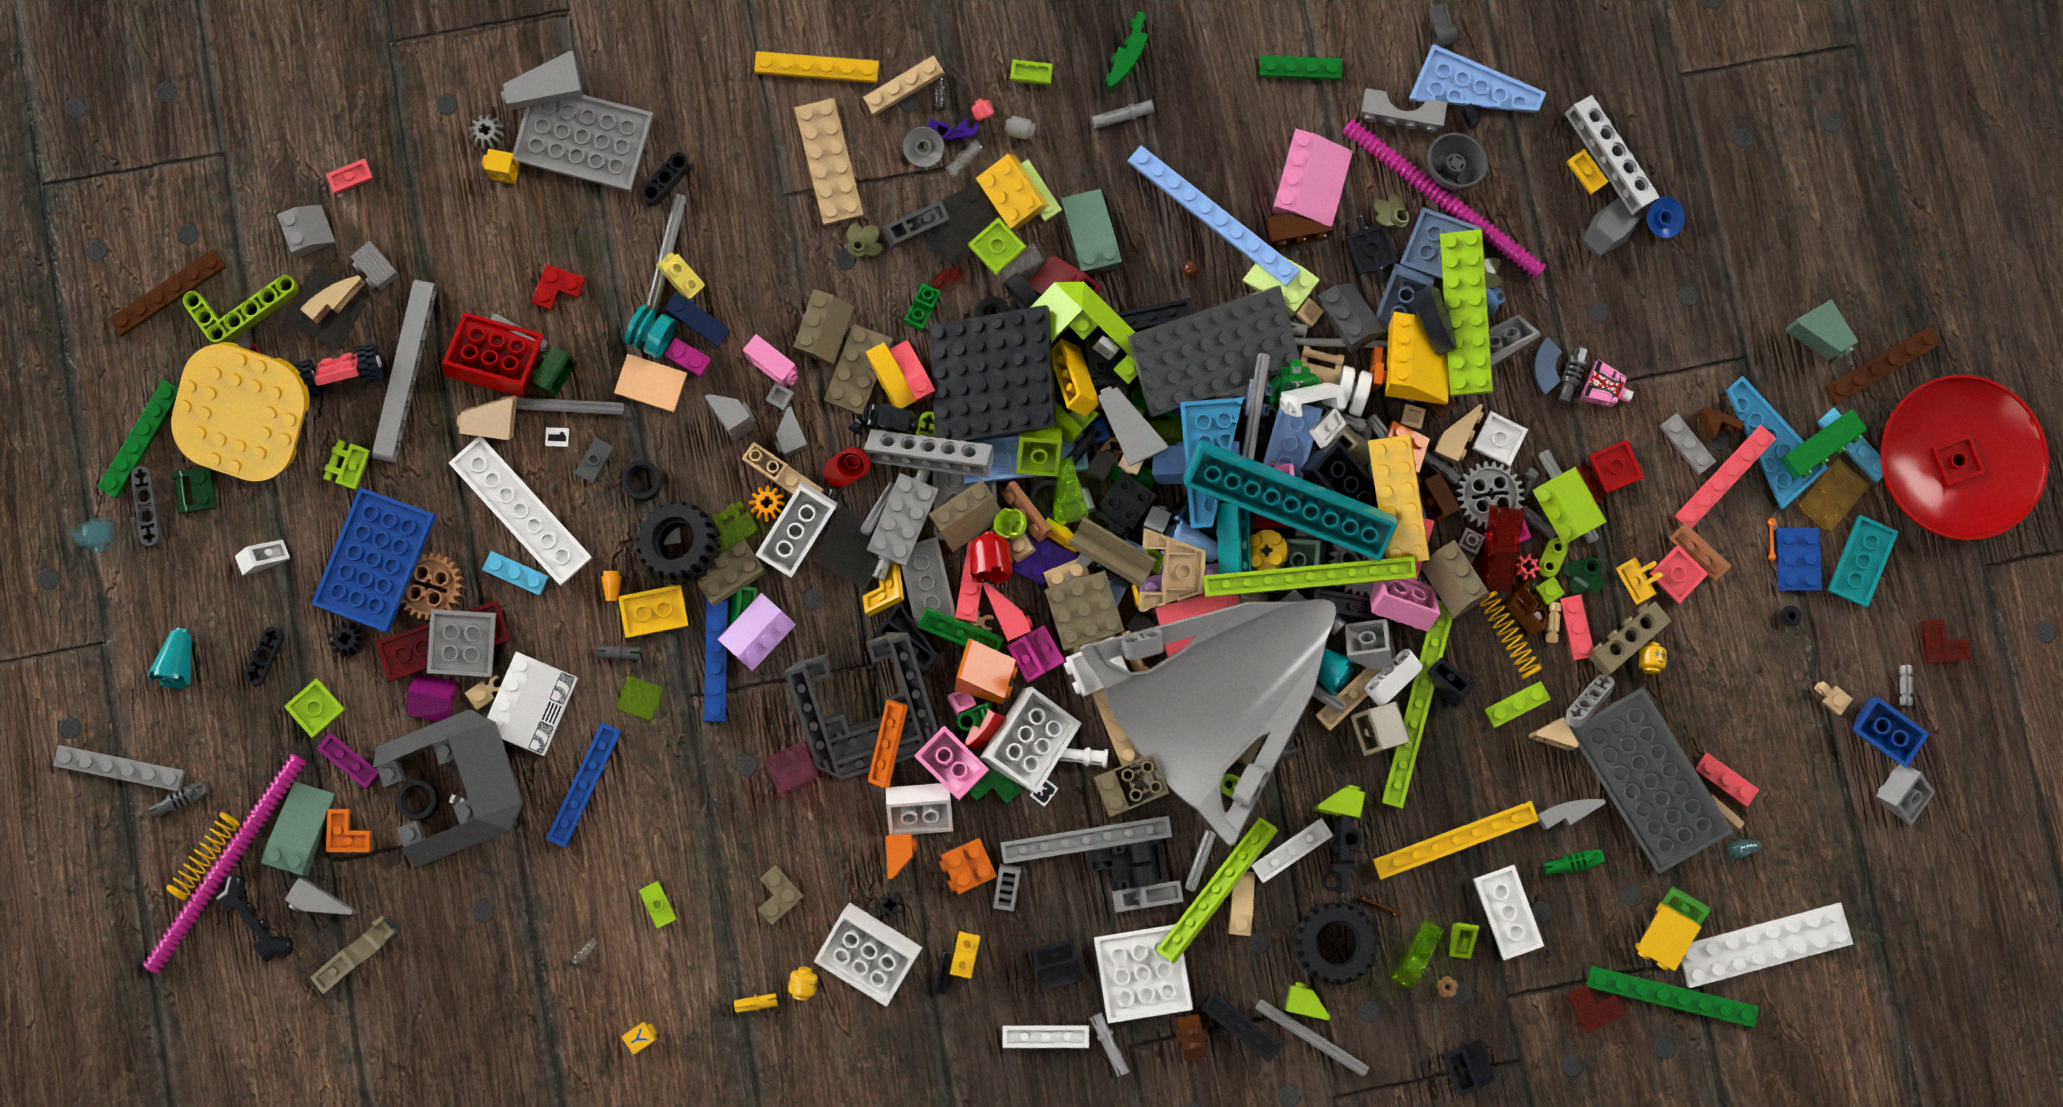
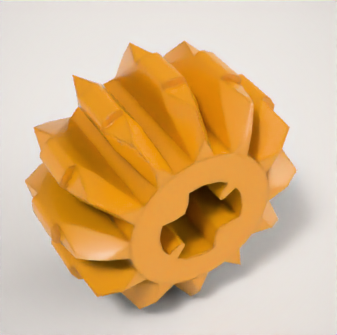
M766 486V492H763L762 488L759 487V495L752 493V497L756 500L749 501L751 506H755L751 509L752 514L758 512L757 519L759 520L764 515L765 522L769 521L770 515L776 520L777 516L775 513H782V510L778 507H785L786 505L785 502L780 501L784 498L783 494L777 495V488L770 492V486ZM766 499H769L771 503L773 502L768 508H765L764 504L762 505V503H766Z

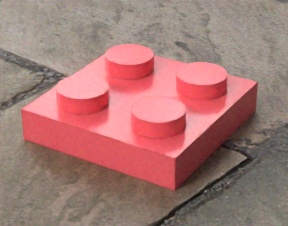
M1676 545L1648 574L1651 578L1654 574L1662 572L1664 576L1654 582L1677 604L1681 603L1708 575L1679 545Z

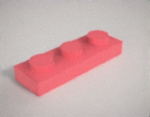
M1581 595L1559 599V603L1562 604L1561 612L1573 661L1588 658L1594 652L1592 651L1593 644Z
M1707 752L1704 753L1695 766V770L1699 775L1745 807L1749 806L1759 791L1757 787Z

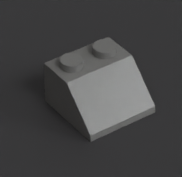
M322 205L295 207L277 214L290 251L296 258L336 243Z
M1387 619L1345 624L1348 659L1372 670L1393 667L1391 637Z
M1899 764L1891 772L1886 783L1880 787L1876 797L1884 807L1907 824L1912 825L1935 791L1920 771L1909 766L1904 768Z

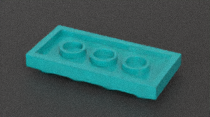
M1858 515L1827 592L1867 608L1899 531L1865 516Z

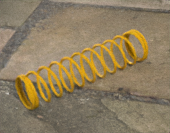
M1497 590L1489 593L1490 598L1498 594ZM1497 598L1488 603H1485L1487 600L1483 601L1482 603H1480V607L1495 602L1484 611V614H1488L1500 609L1495 614H1493L1488 619V621H1493L1500 617H1503L1496 624H1494L1492 628L1495 629L1505 624H1508L1497 633V636L1513 631L1508 636H1506L1501 641V643H1505L1515 638H1518L1510 645H1508L1505 650H1510L1522 645L1520 648H1518L1510 655V658L1527 652L1521 658H1519L1514 663V665H1518L1532 659L1519 669L1518 672H1523L1530 668H1533L1532 670L1523 674L1521 676L1523 677L1522 679H1525L1530 675L1536 673L1537 671L1541 670L1542 667L1539 663L1525 668L1536 659V656L1520 661L1532 651V649H1527L1525 651L1517 653L1519 650H1521L1524 646L1527 645V642H1522L1520 644L1512 646L1514 643H1516L1523 637V634L1507 639L1512 634H1514L1519 629V627H1515L1505 632H1502L1511 624H1513L1514 620H1510L1498 625L1501 621L1507 618L1510 615V613L1508 612L1493 618L1495 615L1501 612L1506 606L1502 605L1500 607L1488 611L1498 602H1500L1502 598Z
M221 812V814H219L220 817L229 824H231L234 827V829L228 828L222 825L221 823L214 821V823H216L225 832H227L229 836L223 835L213 830L212 828H209V830L215 833L224 843H220L204 835V837L211 841L219 849V851L212 849L204 845L203 843L199 842V844L203 846L206 850H208L214 858L209 857L197 851L196 849H193L197 854L204 858L209 865L201 863L195 860L194 858L188 856V858L195 862L204 872L198 871L183 863V865L186 866L189 870H191L198 877V879L190 877L181 872L180 870H178V872L182 874L185 878H187L193 884V886L187 885L177 880L176 878H173V880H175L182 887H184L188 893H184L172 885H168L166 887V889L174 896L182 900H186L187 895H190V891L187 887L195 888V884L192 880L200 881V876L197 873H206L205 869L201 865L206 867L211 866V863L208 859H216V856L212 851L221 852V849L217 844L226 845V841L222 837L231 838V834L228 832V830L237 831L236 827H239L240 823L230 815L224 812Z

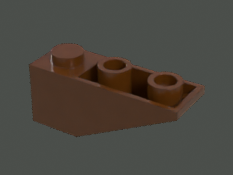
M1290 214L1267 217L1265 222L1270 246L1276 245V248L1285 247L1291 242L1303 244L1308 242V239L1313 238L1324 240L1329 238L1333 231L1331 226Z

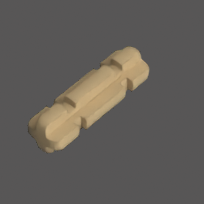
M1551 602L1549 605V611L1551 612L1548 614V633L1545 640L1548 643L1558 642L1557 632L1559 631L1561 617L1559 612H1561L1562 604L1558 602Z

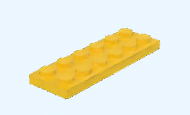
M1411 434L1368 440L1378 509L1395 515L1398 523L1385 550L1386 559L1414 556L1415 562L1429 560L1430 556Z

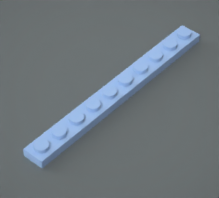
M1142 145L1128 159V163L1282 285L1287 287L1299 274L1300 269Z

